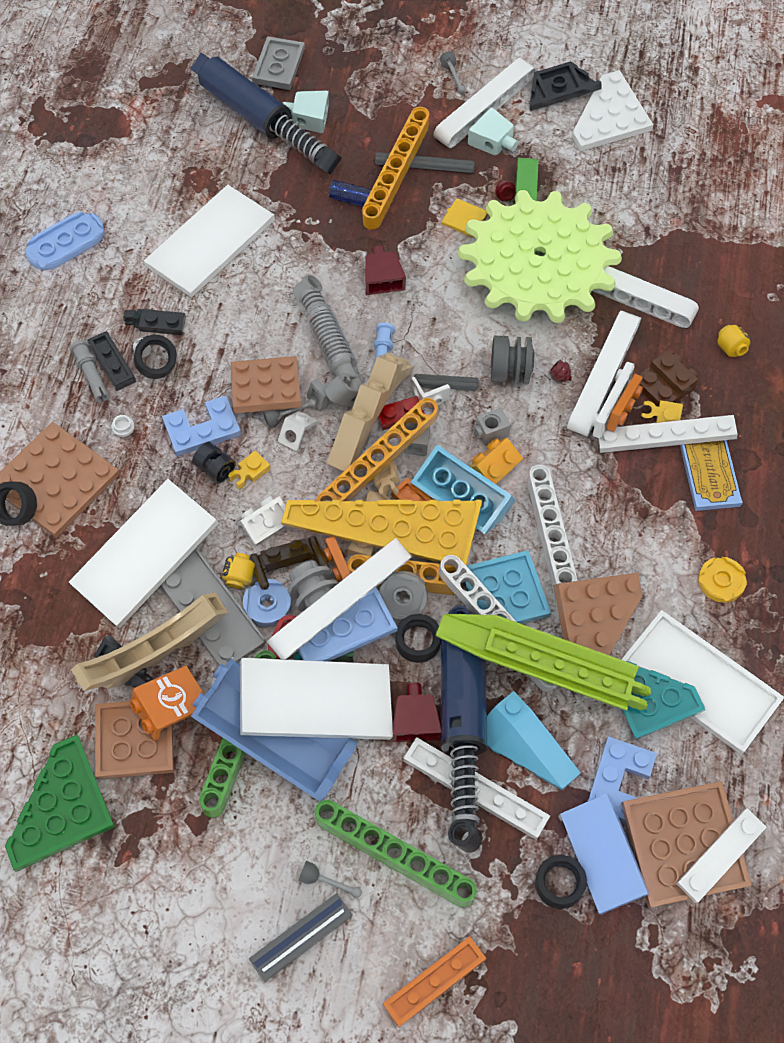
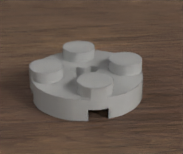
M395 571L382 582L379 590L388 611L396 619L402 620L409 615L421 613L427 602L426 583L412 572ZM405 590L410 595V598L405 597L404 600H400V595L396 593Z

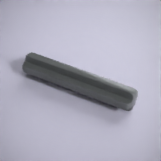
M414 374L420 387L439 388L448 384L450 389L478 390L479 380L477 377Z

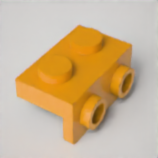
M495 438L487 444L486 447L488 449L484 453L480 452L471 459L473 463L469 467L494 484H497L523 460V457L508 438L500 440Z

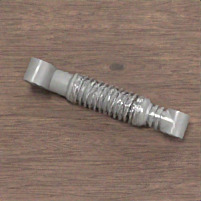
M308 274L293 288V294L298 301L303 303L307 312L306 320L312 329L319 348H321L320 350L330 372L336 376L325 387V394L335 404L353 407L360 385L363 384L356 369V359L332 308L325 303L321 294L323 290L322 284L315 276Z

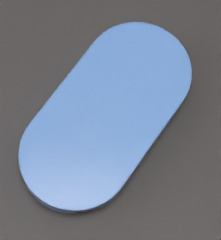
M77 212L33 236L28 241L25 253L29 263L43 270L54 269L101 241L104 235L103 223L93 213L84 214V212Z

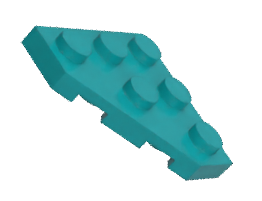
M639 666L634 681L649 686L651 694L643 697L631 691V695L647 701V709L639 710L628 705L627 711L622 709V712L635 740H638L700 714L706 709L695 686L671 679L669 676Z

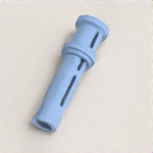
M383 322L376 326L377 339L374 341L376 349L374 363L377 356L389 353L393 349L392 335L395 333V327L390 323Z

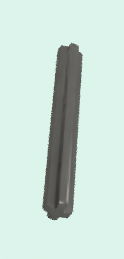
M377 152L375 164L385 165L390 153ZM415 155L410 167L473 173L475 162L472 160Z

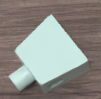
M301 91L296 93L294 103L283 102L291 110L293 124L298 123L299 128L324 133L329 108L328 91Z
M490 108L469 129L468 145L493 155H498L504 148L512 152L515 151L519 141L513 138L514 125L493 108Z

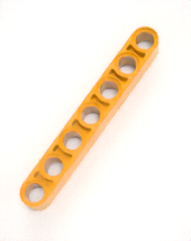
M416 107L412 110L363 206V225L367 229H377L381 225L428 131L429 111L424 107Z
M432 398L420 400L317 496L316 501H350L436 421L438 417L436 401ZM429 407L434 412L430 415H425L422 413V410ZM408 423H415L417 428L408 430L405 426ZM392 438H398L401 441L397 446H391L388 442ZM377 453L384 456L378 462L372 460V456ZM359 469H365L367 474L364 477H357L355 472ZM346 484L350 486V490L346 493L338 491L341 485Z

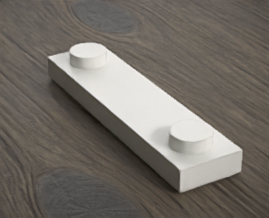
M626 362L623 370H618L615 377L616 383L599 414L595 413L591 426H594V437L601 438L603 436L611 412L632 379L635 367L633 363Z
M748 808L744 809L676 884L694 903H698L767 827Z

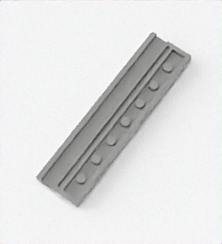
M197 548L160 585L179 612L203 594L216 592L229 613L202 634L199 640L218 665L223 664L225 666L230 659L240 663L241 658H248L250 653L259 647L263 648L265 646L266 639Z

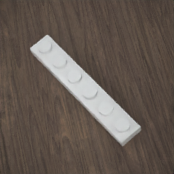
M734 415L622 426L617 427L614 432L606 429L603 436L598 438L600 453L731 440L737 439L738 434Z
M416 737L404 756L403 761L449 789H454L450 784L454 779L450 774L454 769L450 764L453 758ZM475 772V776L479 778L475 781V786L479 788L475 791V796L479 797L475 804L537 840L550 815Z

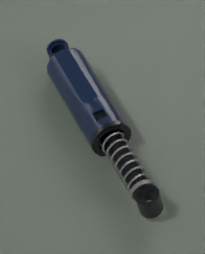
M202 52L199 54L190 69L199 75V84L237 112L245 121L254 128H257L270 139L277 138L278 136L281 137L282 140L292 145L294 149H298L299 153L309 158L312 163L328 174H332L342 157L328 148L326 144H322L320 140L316 141L315 136L310 137V132L305 133V129L299 128L298 123L293 124L294 121L291 119L289 107L276 100L273 95L258 87L218 56L209 58Z
M457 605L448 614L472 613L465 606ZM441 639V749L454 758L450 763L454 768L450 773L454 778L450 783L454 787L450 793L454 797L451 801L454 810L451 811L452 824L448 830V838L451 843L461 850L472 853L479 849L483 839L482 833L477 829L480 818L476 816V811L479 807L475 806V801L479 797L475 796V791L479 788L475 786V781L479 778L475 776V771L479 768L475 766V761L479 758L475 755L482 754L487 750L486 660ZM468 832L467 838L462 840L464 834Z

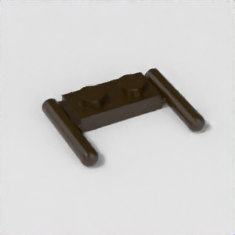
M310 536L308 540L303 538L280 546L270 547L260 551L259 555L256 553L251 554L249 558L255 563L254 573L262 590L269 588V582L264 570L270 572L310 560L313 555L319 566L329 567L316 536Z

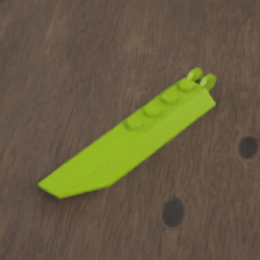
M443 614L436 636L484 660L627 711L628 705L639 710L647 709V701L631 695V691L643 697L651 694L649 686L634 681L639 668L637 665L498 615Z

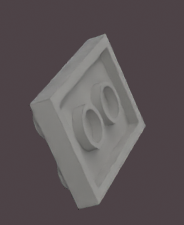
M267 36L252 76V82L254 84L291 90L305 50V43Z

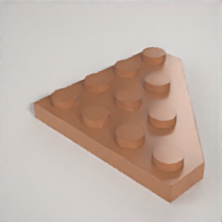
M638 572L553 585L563 639L610 655L642 598Z

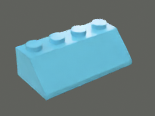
M436 445L411 481L413 485L437 501L482 500L476 528L484 534H487L505 517L516 501L511 494L439 445Z

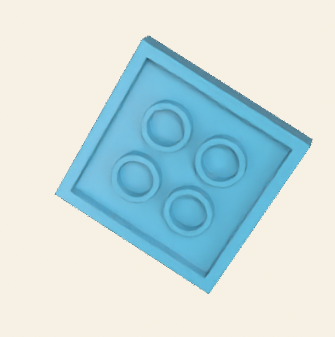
M529 550L467 565L469 570L517 623L524 624L551 616V611ZM464 582L467 591L473 590L470 583ZM477 601V606L480 609L485 610L489 608L486 601Z

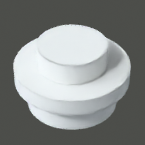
M126 415L117 416L111 425L113 433L119 437L130 435L135 427L133 420Z

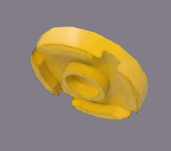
M728 557L711 558L703 564L698 574V584L701 591L708 598L716 602L727 603L735 601L742 595L747 585L746 573L737 561Z

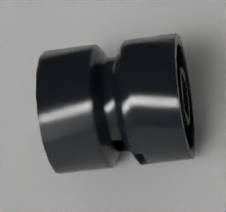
M212 441L202 444L192 458V464L200 471L206 472V476L216 484L224 482L236 466V461L225 452L222 453V450Z

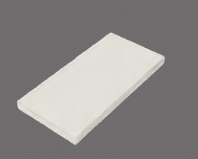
M227 185L144 260V265L192 298L275 220L274 214Z
M167 479L69 583L120 629L219 522Z
M663 610L659 612L621 659L635 663L637 666L650 671L659 672L679 682L695 686L706 710L690 718L740 755L745 752L784 699V696Z
M241 658L240 735L390 740L393 737L389 664Z

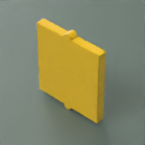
M456 198L452 206L447 209L441 224L474 237L465 231L467 222L471 219L484 221L488 213L482 208Z

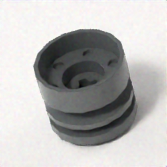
M493 336L491 382L505 383L508 373H513V381L518 383L519 374L521 373L523 384H529L534 369L535 357L532 337H526L524 347H521V337L517 336L515 345L510 346L508 336Z

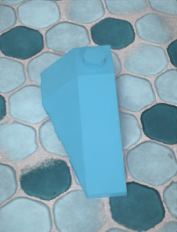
M514 691L488 714L487 746L491 751L511 759L514 764L521 765L534 772L537 777L560 790H563L581 774L534 712Z

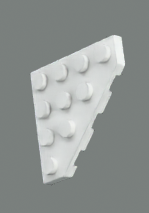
M620 70L601 76L599 81L602 83V89L593 92L573 131L572 138L578 149L584 151L652 131L653 123Z

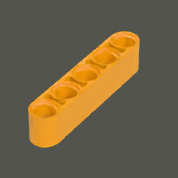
M352 556L348 561L350 573L354 572V568L360 567L372 556ZM408 560L396 570L398 572H412L422 578L426 583V589L429 593L455 595L439 576L440 564ZM444 566L448 573L456 572L455 566ZM430 575L433 576L435 579L427 580L424 577Z

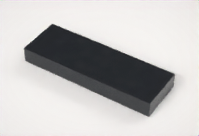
M107 331L87 339L91 350L116 391L136 382L135 376Z

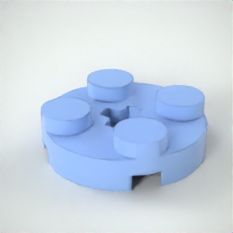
M267 579L269 582L267 590H262L258 581L255 582V585L250 589L248 588L243 596L244 611L256 625L263 627L275 626L283 616L289 615L292 602L288 589L274 579ZM266 598H270L273 605L264 607V605H261V602H265Z

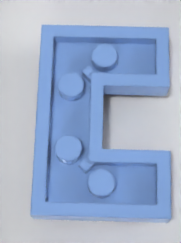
M226 395L205 402L211 420L192 427L189 425L184 409L162 416L176 456L196 451L202 444L208 441L217 444L241 436L240 428Z
M608 736L588 801L606 793L609 794L619 820L626 823L621 802L637 799V797L619 791L624 772L626 771L649 779L657 753Z

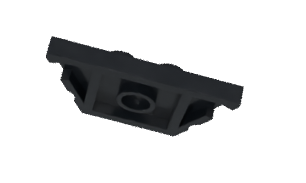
M571 61L534 72L529 109L532 111L602 89V83L599 80L595 82L589 77L588 72L579 69Z

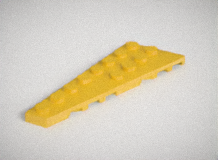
M287 500L281 524L381 549L397 538L411 556L441 563L444 557L454 555L467 565L482 500Z

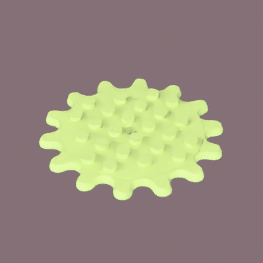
M520 190L515 196L516 204L512 206H504L496 200H491L486 205V212L489 214L490 219L487 221L471 219L465 226V231L474 236L476 242L462 245L458 249L457 255L462 260L472 261L476 268L465 275L464 282L471 287L477 285L488 287L490 292L485 298V305L488 308L494 309L503 303L513 304L516 308L515 317L521 322L528 321L536 310L545 311L550 320L555 323H560L565 319L564 310L569 305H576L585 312L593 311L595 301L590 295L591 291L594 289L611 291L616 285L614 278L604 272V268L609 265H618L622 260L621 253L618 250L609 249L603 245L605 240L613 236L612 226L609 224H591L588 221V218L592 215L591 206L587 203H582L576 208L565 207L562 204V195L558 191L551 192L547 200L539 202L533 200L527 191ZM537 250L538 252L546 254L544 256L535 255L534 253Z

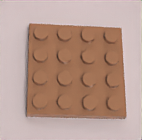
M52 421L0 471V484L10 481L28 484L33 489L37 498V509L32 520L57 538L120 475L119 469ZM11 490L6 500L20 510L21 498L16 490Z
M722 781L621 802L635 859L649 891V895L645 896L648 908L691 899L676 883L733 822ZM743 854L705 896L752 886Z

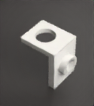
M411 378V391L414 396H418L419 401L424 398H432L436 401L437 405H440L444 401L449 400L450 386L448 384L424 393L416 378Z
M300 411L286 417L278 442L297 451L304 431L315 426L317 420ZM288 430L295 432V442L287 440L286 432Z

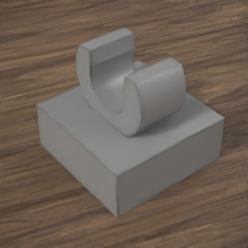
M315 379L310 382L307 398L309 400L315 399L317 402L315 407L322 411L327 408L329 398L325 394V387L330 382L322 384L319 379Z

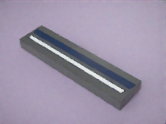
M336 893L251 956L249 961L265 983L353 917V914Z

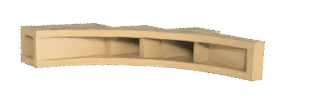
M391 353L377 356L369 381L360 385L352 410L345 412L327 464L345 471L359 458L367 437L387 400L397 386L406 377L411 375L414 366L408 364L409 361Z
M216 592L203 594L184 610L149 633L108 654L78 663L71 671L76 677L77 683L84 691L106 686L107 689L122 686L141 669L156 666L175 649L189 646L229 612Z

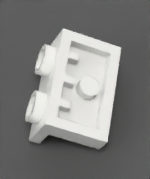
M270 496L259 503L261 508L253 511L251 508L240 515L242 520L238 521L237 524L243 527L253 545L285 526L281 524L285 504L280 496L274 500Z

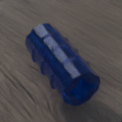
M333 180L329 188V198L348 202V204L364 206L372 189L345 183V181Z

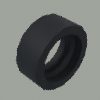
M153 334L139 341L135 348L133 360L135 367L142 375L147 378L159 379L171 373L176 363L177 352L175 346L168 338ZM149 345L163 347L167 351L168 362L160 369L148 367L142 359L144 349Z
M2 482L0 484V524L16 526L28 523L35 515L37 509V498L33 489L23 482ZM11 490H16L21 498V509L16 517H11L8 514L5 505L6 497Z
M413 614L402 619L397 626L395 634L396 648L400 655L406 660L415 663L427 662L434 658L441 645V638L436 636L439 628L437 622L428 615ZM412 627L426 628L432 633V644L424 650L411 649L404 641L406 631Z
M562 854L551 856L543 861L536 873V892L541 900L550 907L557 909L570 908L578 903L586 890L587 877L585 870L571 856ZM553 867H566L575 875L576 888L569 896L557 897L547 889L545 883L546 874Z

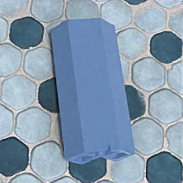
M232 659L225 666L220 664L213 674L216 680L205 695L200 693L192 706L196 709L191 717L318 801H322L353 754L358 742L352 738L240 735V664Z

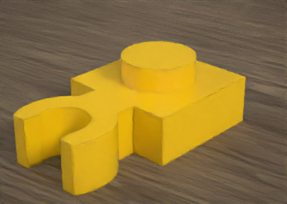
M660 400L659 407H657L653 402H643V405L651 407V412L649 414L641 413L642 417L651 418L657 416L656 423L680 421L683 404Z
M255 450L238 463L240 470L230 472L228 478L230 482L236 478L240 479L236 483V487L239 490L246 485V480L250 479L254 483L271 470L270 464Z

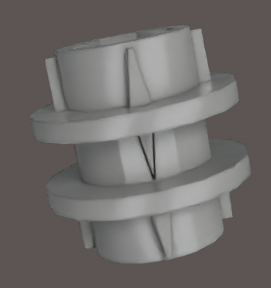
M311 560L298 565L289 573L292 583L288 587V593L290 597L297 599L295 602L298 611L303 612L339 583L336 580H331L332 571L329 567L318 566L316 561Z

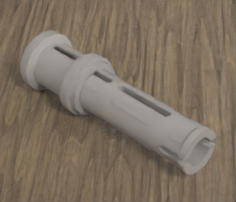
M78 340L72 343L69 348L70 352L75 355L77 367L83 370L96 402H101L100 397H102L103 402L109 398V393H107L95 367L96 359L89 351L88 342L86 340Z

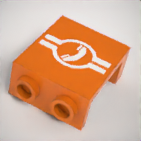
M183 666L133 688L129 703L132 711L140 716L145 733L150 734L153 740L156 741L159 739L162 729L192 716L196 709L192 705L203 691L188 667Z

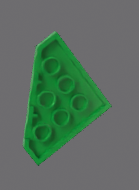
M78 734L52 746L44 769H41L33 786L34 790L17 819L18 823L15 830L5 844L8 857L15 872L115 827Z

